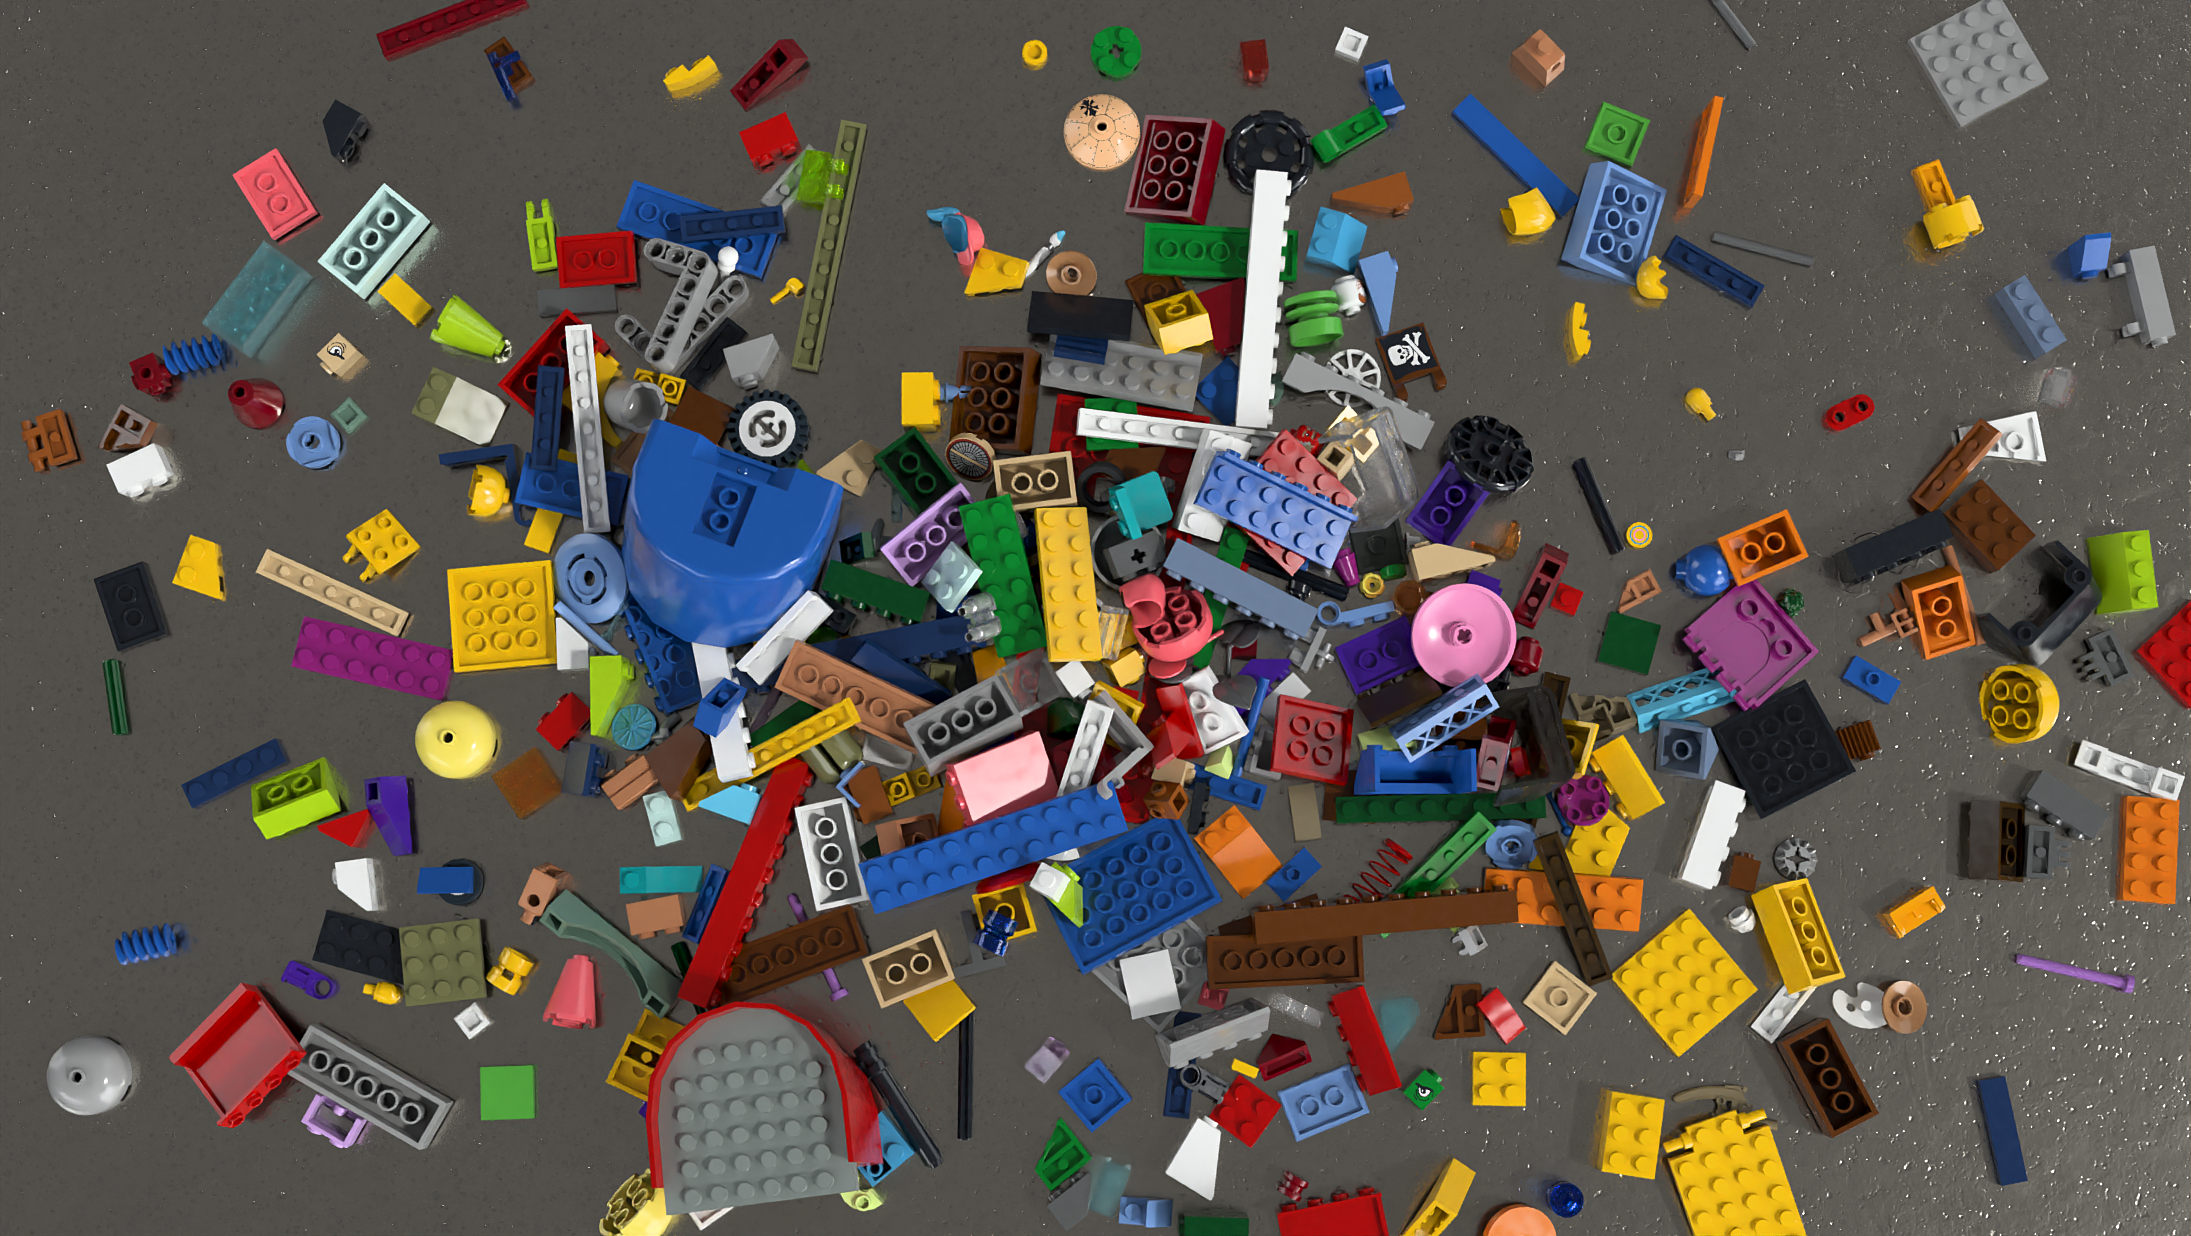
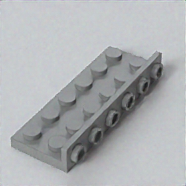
M1050 334L1040 385L1193 412L1203 358L1202 353L1180 350L1174 354L1164 355L1158 345L1135 341L1109 340L1105 363L1102 365L1054 357L1057 335Z

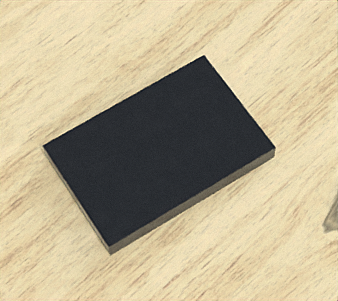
M142 561L93 579L118 652L169 635L145 562Z

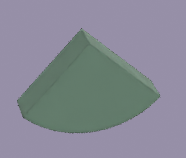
M1280 372L1271 377V384H1275L1274 399H1269V403L1273 408L1278 405L1284 392V384L1280 382L1282 379Z

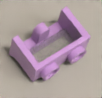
M318 1093L301 1122L306 1124L307 1129L317 1135L323 1134L330 1138L329 1141L339 1148H348L354 1144L367 1120L325 1095Z

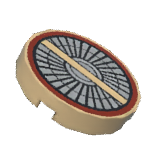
M960 433L954 436L946 446L945 457L948 465L963 478L969 480L986 478L994 468L993 460H996L993 448L986 440L976 438L977 435Z

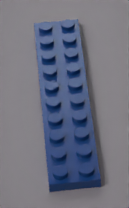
M1109 781L1107 783L1108 788L1113 793L1108 800L1099 795L1097 784L859 862L858 866L875 914L1129 831L1113 782Z

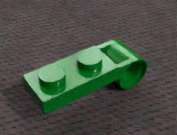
M1375 104L1333 129H1326L1320 132L1310 142L1323 163H1327L1383 131L1388 125Z

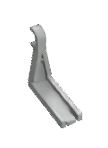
M1104 690L1093 701L1115 708L1107 733L1127 755L1122 762L1097 784L1099 795L1108 800L1113 793L1108 788L1107 783L1112 781L1114 788H1121L1124 785L1122 776L1152 750L1154 746Z

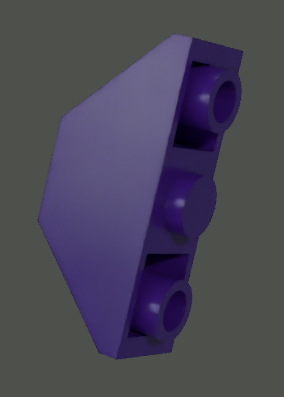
M1251 659L1237 675L1251 676L1255 679L1257 685L1260 676L1269 678L1270 681L1265 694L1266 698L1273 690L1270 685L1276 679L1281 682L1291 672L1288 667L1292 662L1289 659ZM1235 707L1239 715L1244 719L1249 715L1250 710Z

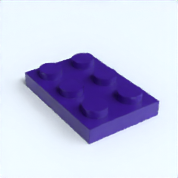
M1402 616L1334 648L1356 695L1420 666L1412 649L1411 627L1406 616Z

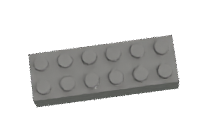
M320 1024L309 1026L300 1041V1045L307 1054L300 1060V1064L295 1069L287 1073L419 1150L428 1147L454 1102Z

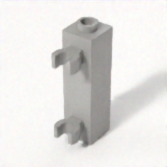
M2155 245L2129 250L2121 255L2122 263L2113 264L2112 267L2107 268L2109 278L2125 275L2136 322L2121 327L2123 337L2139 334L2142 345L2151 343L2152 347L2167 344V339L2175 336L2176 333Z

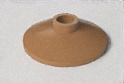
M1067 250L1056 254L1049 261L1046 269V279L1050 288L1055 293L1086 296L1096 284L1097 271L1091 259L1085 254L1074 250ZM1069 269H1075L1077 274H1071Z
M1897 981L1885 990L1881 1008L1888 1026L1902 1034L1917 1031L1923 1025L1927 1015L1926 999L1920 988L1909 981Z

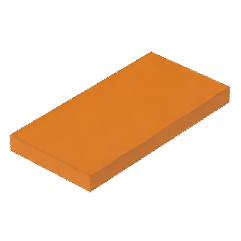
M1714 96L1703 110L1683 202L1684 207L1693 208L1703 196L1724 97Z

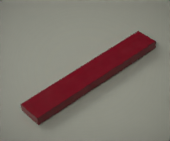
M464 0L377 33L376 36L383 55L387 60L529 5L527 0Z

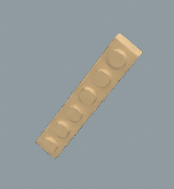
M269 549L266 550L256 570V573L395 636H399L409 615L406 611Z

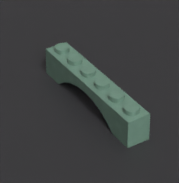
M567 889L547 907L540 922L560 938L586 943L611 957L624 969L632 980L641 1004L662 1020L679 1002L681 998L677 997L682 982Z

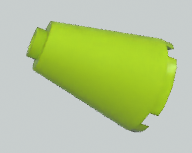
M455 294L450 298L438 318L437 330L433 329L430 340L491 358L494 354L499 356L506 343L502 340L504 335Z

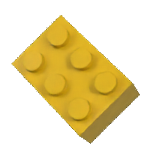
M1607 1090L1596 1169L1603 1172L1655 1179L1665 1104L1664 1099Z

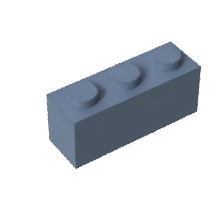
M2026 275L1994 294L2035 359L2067 340Z

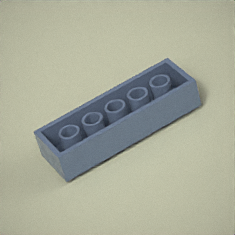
M1177 538L1163 565L1167 569L1166 575L1178 581H1181L1182 577L1191 581L1189 585L1191 588L1201 593H1204L1206 589L1214 593L1213 599L1227 605L1228 601L1238 605L1236 610L1248 617L1252 613L1261 617L1260 623L1272 629L1277 625L1285 629L1282 634L1296 641L1299 637L1305 638L1319 610Z

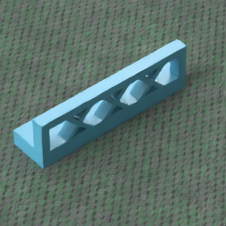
M1705 668L1628 694L1626 697L1638 719L1636 728L1639 733L1659 727L1661 719L1681 720L1734 702L1735 700L1732 697L1737 691L1734 689L1728 693L1718 681L1709 679L1710 676L1718 674L1720 671L1716 669L1711 673ZM1692 682L1699 684L1694 689L1685 688L1686 684ZM1665 691L1675 692V694L1670 697L1660 696L1661 693ZM1641 699L1651 700L1649 704L1638 707L1635 702Z

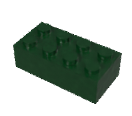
M833 559L830 561L821 586L822 591L826 594L825 597L835 603L843 604V601H847L856 610L867 613L868 609L875 611L878 617L889 621L892 620V617L900 619L899 622L904 626L924 623L933 600L931 593Z

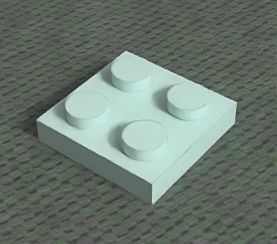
M951 541L921 583L945 610L953 613L983 571L958 544Z

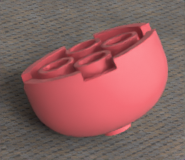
M1180 586L1165 588L1166 605L1163 615L1157 623L1145 628H1135L1134 618L1132 620L1133 631L1143 650L1151 657L1166 662L1185 660L1198 653L1208 642L1213 628L1212 614L1204 596L1196 589L1194 591L1182 590ZM1166 612L1170 613L1172 618L1169 619Z

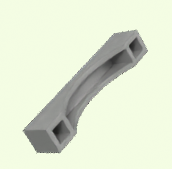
M1302 351L1300 355L1297 353L1293 355L1280 381L1281 383L1301 393L1332 390L1358 397L1371 405L1383 417L1396 440L1416 450L1422 449L1435 423L1429 419L1430 414L1420 409L1414 412L1406 408L1408 403L1396 397L1391 401L1383 397L1384 391L1374 386L1367 389L1360 385L1362 382L1360 379L1349 374L1345 378L1337 374L1339 369L1327 363L1324 366L1315 363L1316 358Z

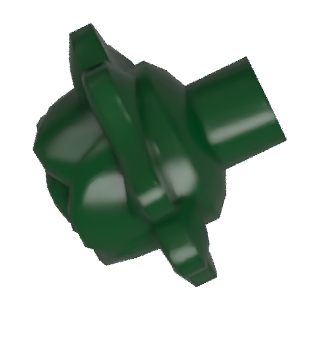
M1793 587L1786 588L1783 599L1776 601L1782 609L1790 612L1791 617L1799 616V611L1805 605L1804 596L1799 591L1796 592Z

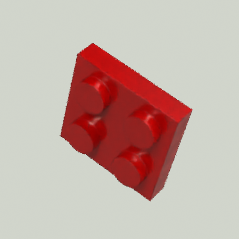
M1238 1074L1229 1086L1228 1091L1224 1093L1222 1103L1217 1104L1208 1117L1252 1148L1282 1105Z

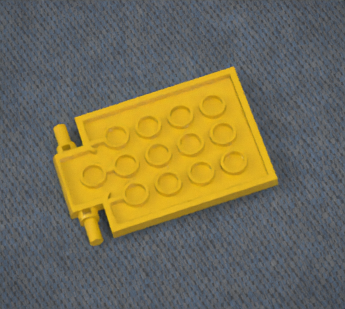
M1763 1108L1747 1114L1745 1112L1737 1114L1735 1109L1686 1126V1132L1679 1134V1138L1663 1143L1666 1153L1680 1148L1685 1150L1688 1148L1692 1149V1151L1667 1160L1693 1236H1807L1770 1127L1765 1124L1743 1132V1129L1750 1127L1751 1123L1766 1118Z

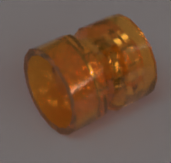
M1406 580L1393 590L1390 601L1393 600L1395 612L1398 615L1411 617L1416 614L1420 605L1427 598V592L1421 583L1415 580Z

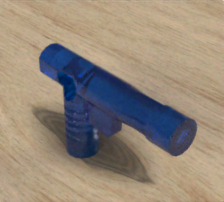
M516 50L510 53V55L503 56V58H499L496 52L488 54L487 58L507 101L515 100L517 97L508 77L514 74L511 63L522 60L520 53ZM496 62L501 63L498 68L495 67Z

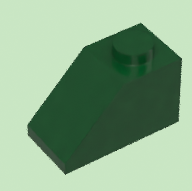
M1059 698L1058 701L1049 705L1047 711V736L1064 740L1075 738L1085 710L1084 704L1073 702L1071 698Z

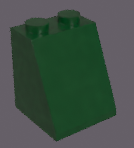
M1183 1211V1218L1178 1217V1236H1249V1217L1247 1213Z

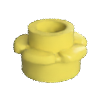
M1367 573L1359 583L1360 591L1365 593V596L1368 598H1375L1383 593L1385 589L1384 580L1381 579L1379 574ZM1370 583H1374L1375 586L1371 588Z

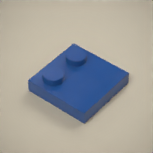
M1228 356L1197 385L1195 396L1222 426H1230L1235 420L1239 367Z
M1100 1058L1096 1059L1058 1091L1091 1133L1132 1100V1096Z

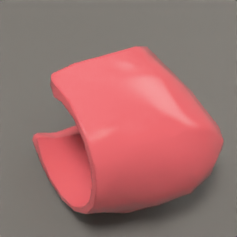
M1148 573L1136 577L1119 587L1120 598L1125 606L1130 609L1134 618L1135 628H1145L1159 621L1166 605L1165 585L1157 575Z

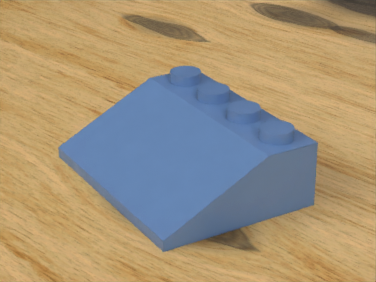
M1610 161L1590 163L1561 259L1581 269L1636 286L1637 272L1642 262L1647 258L1667 189Z

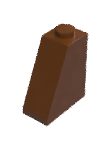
M694 719L645 756L668 797L680 802L687 797L713 752L710 735L693 727Z

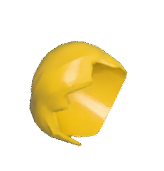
M1651 256L1642 262L1636 276V288L1646 298L1666 299L1668 287L1660 282V279L1666 275V272L1659 269L1658 266L1661 261L1656 256Z

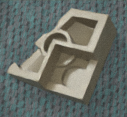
M1578 693L1569 695L1577 720L1599 725L1594 742L1636 727L1638 719L1627 697L1616 696L1614 698H1607L1604 695L1591 697L1580 696Z

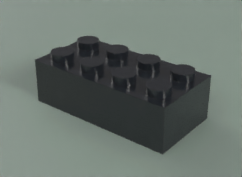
M1938 509L1848 547L1832 556L1844 583L1853 580L1854 585L1876 576L1875 570L1879 575L1900 566L1899 560L1903 565L1924 556L1922 550L1926 555L1947 546L1946 540L1952 538L1953 535L1941 509Z

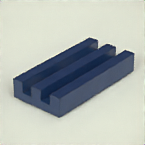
M1057 335L1053 356L1104 365L1109 340Z

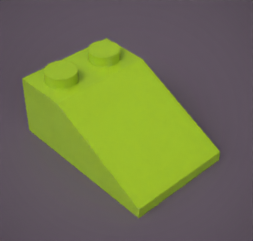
M621 655L590 656L591 735L598 738L606 737L630 687V679H634V665L630 664L629 659Z

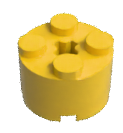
M1970 195L1955 200V204L1947 206V203L1939 204L1931 208V212L1923 215V222L1934 249L1957 244L1964 241L1970 232L1972 236H1975L1984 230Z

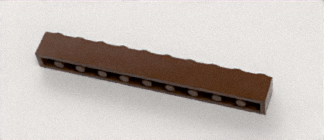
M1508 884L1492 885L1490 890H1482V886L1466 887L1467 892H1456V888L1441 889V894L1430 895V891L1424 890L1415 891V896L1404 897V893L1388 894L1389 898L1378 899V895L1362 896L1361 901H1352V897L1336 898V903H1326L1325 899L1311 900L1310 905L1300 906V902H1285L1284 907L1274 908L1273 904L1257 905L1258 909L1251 910L1253 942L1256 944L1519 922L1517 891L1508 888Z

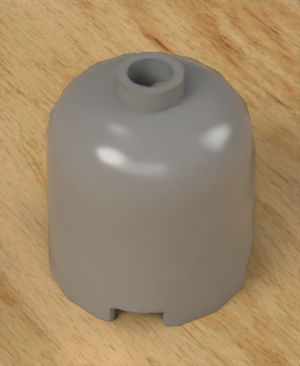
M630 378L616 380L611 384L605 393L603 402L605 413L611 421L628 430L643 434L648 432L653 419L664 421L667 415L668 403H665L664 395L662 394L663 390L656 384Z

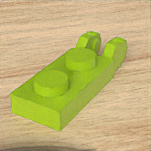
M542 199L543 218H536L535 206L532 201L526 202L528 218L526 225L532 270L534 272L558 268L554 222L551 217L548 199Z

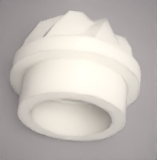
M1745 906L1735 908L1728 916L1730 926L1741 933L1751 931L1756 924L1753 911Z

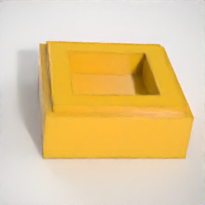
M1233 1058L1230 1065L1231 1069L1252 1078H1256L1259 1068L1236 1058Z

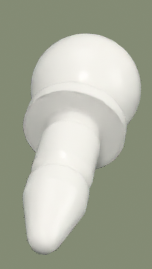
M730 246L723 247L718 253L719 261L717 266L720 269V285L730 276V272L735 270V264L739 258L736 249Z

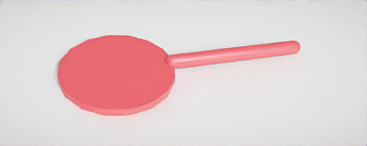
M1221 629L1212 634L1207 643L1222 635L1224 630ZM1153 658L1149 663L1148 670L1151 676L1155 678H1171L1184 670L1186 659L1166 662Z

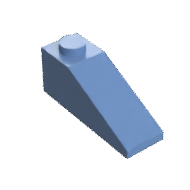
M1388 251L1361 259L1357 264L1381 337L1387 335L1389 331L1396 272H1398L1395 257L1390 258Z

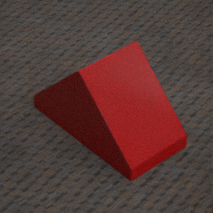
M365 809L318 825L317 827L320 832L350 847L358 848L373 817L369 810Z

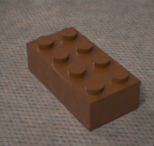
M1820 1017L1775 1041L1824 1136L1834 1138L1879 1114L1829 1018Z

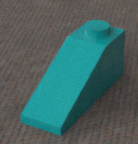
M703 866L620 867V894L700 892L703 885Z

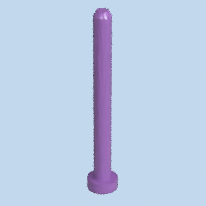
M795 893L788 895L787 900L798 923L807 921V915ZM832 968L822 971L832 992V995L829 996L832 1002L848 995L846 988L841 989Z
M2019 954L2016 957V962L2020 965L2120 987L2122 992L2129 994L2134 989L2135 977L2133 975L2126 974L2124 977H2119L2024 954Z

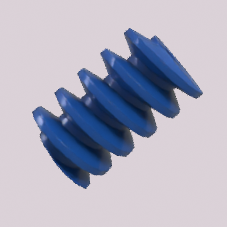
M212 333L210 342L205 335H202L200 344L193 337L191 338V346H188L185 339L181 340V348H178L175 342H171V350H168L163 345V356L170 373L177 375L180 370L183 373H187L190 368L194 371L198 370L200 366L206 369L210 366V363L212 366H218L222 360V349L217 335Z
M164 923L162 932L158 925H154L152 934L148 927H144L142 936H140L137 929H134L132 931V938H130L127 931L122 932V940L118 938L115 940V952L122 965H127L129 962L137 963L140 959L147 961L150 957L157 959L161 955L167 957L171 953H176L175 936L168 923Z

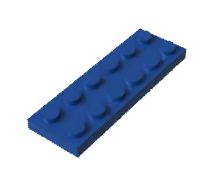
M636 180L632 183L616 226L618 230L633 231L635 236L647 240L659 238L703 251L716 264L719 261V251L723 247H733L739 256L735 264V270L762 279L778 235L770 234L683 244L680 226L681 216L725 211Z

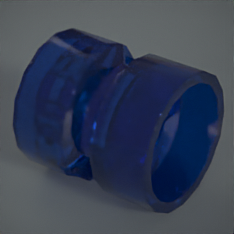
M988 908L982 921L984 928L978 929L973 943L1003 957L1009 945L1007 938L1014 935L1019 922Z
M1556 1180L1546 1187L1544 1201L1546 1206L1556 1215L1563 1218H1571L1582 1210L1584 1196L1576 1185L1565 1180Z

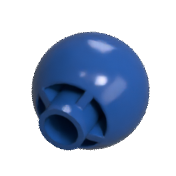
M1710 544L1700 545L1689 551L1684 559H1677L1676 579L1684 580L1686 586L1698 595H1717L1729 586L1730 579H1734L1726 559L1718 546Z

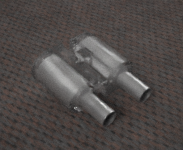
M982 592L966 599L962 607L958 609V614L964 616L965 619L970 618L972 623L967 625L969 633H966L965 639L968 642L981 643L998 635L1001 631L999 616H994L993 613L996 605L992 595L988 592Z

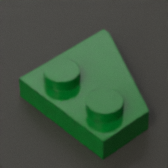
M1062 1118L1057 1121V1126L1035 1168V1172L1051 1192L1093 1159Z

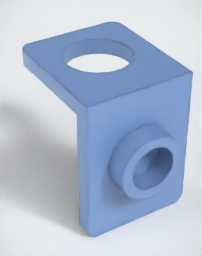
M861 761L854 768L845 769L839 776L842 780L836 786L857 808H860L861 805L844 787L865 766Z

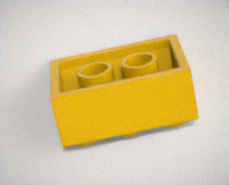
M1624 735L1615 737L1591 751L1588 763L1596 774L1599 772L1604 780L1602 784L1606 787L1609 796L1613 795L1618 802L1615 806L1622 818L1627 817L1629 821L1634 820L1665 803Z

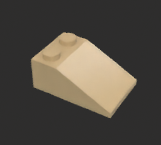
M1429 541L1415 544L1407 554L1414 586L1468 573L1471 570L1476 571L1488 568L1495 562V557L1492 555L1438 543L1430 545Z

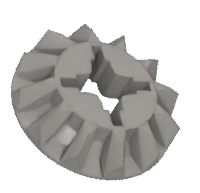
M1799 838L1788 839L1781 843L1776 850V867L1788 879L1799 880L1807 878L1815 871L1818 861L1815 853L1816 850L1808 841ZM1795 851L1798 852L1800 857L1806 859V861L1799 862L1798 867L1795 866L1793 861L1786 859V857L1794 856Z

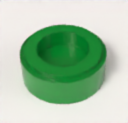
M1393 564L1383 567L1380 570L1381 579L1391 581L1405 577L1407 575L1405 565Z

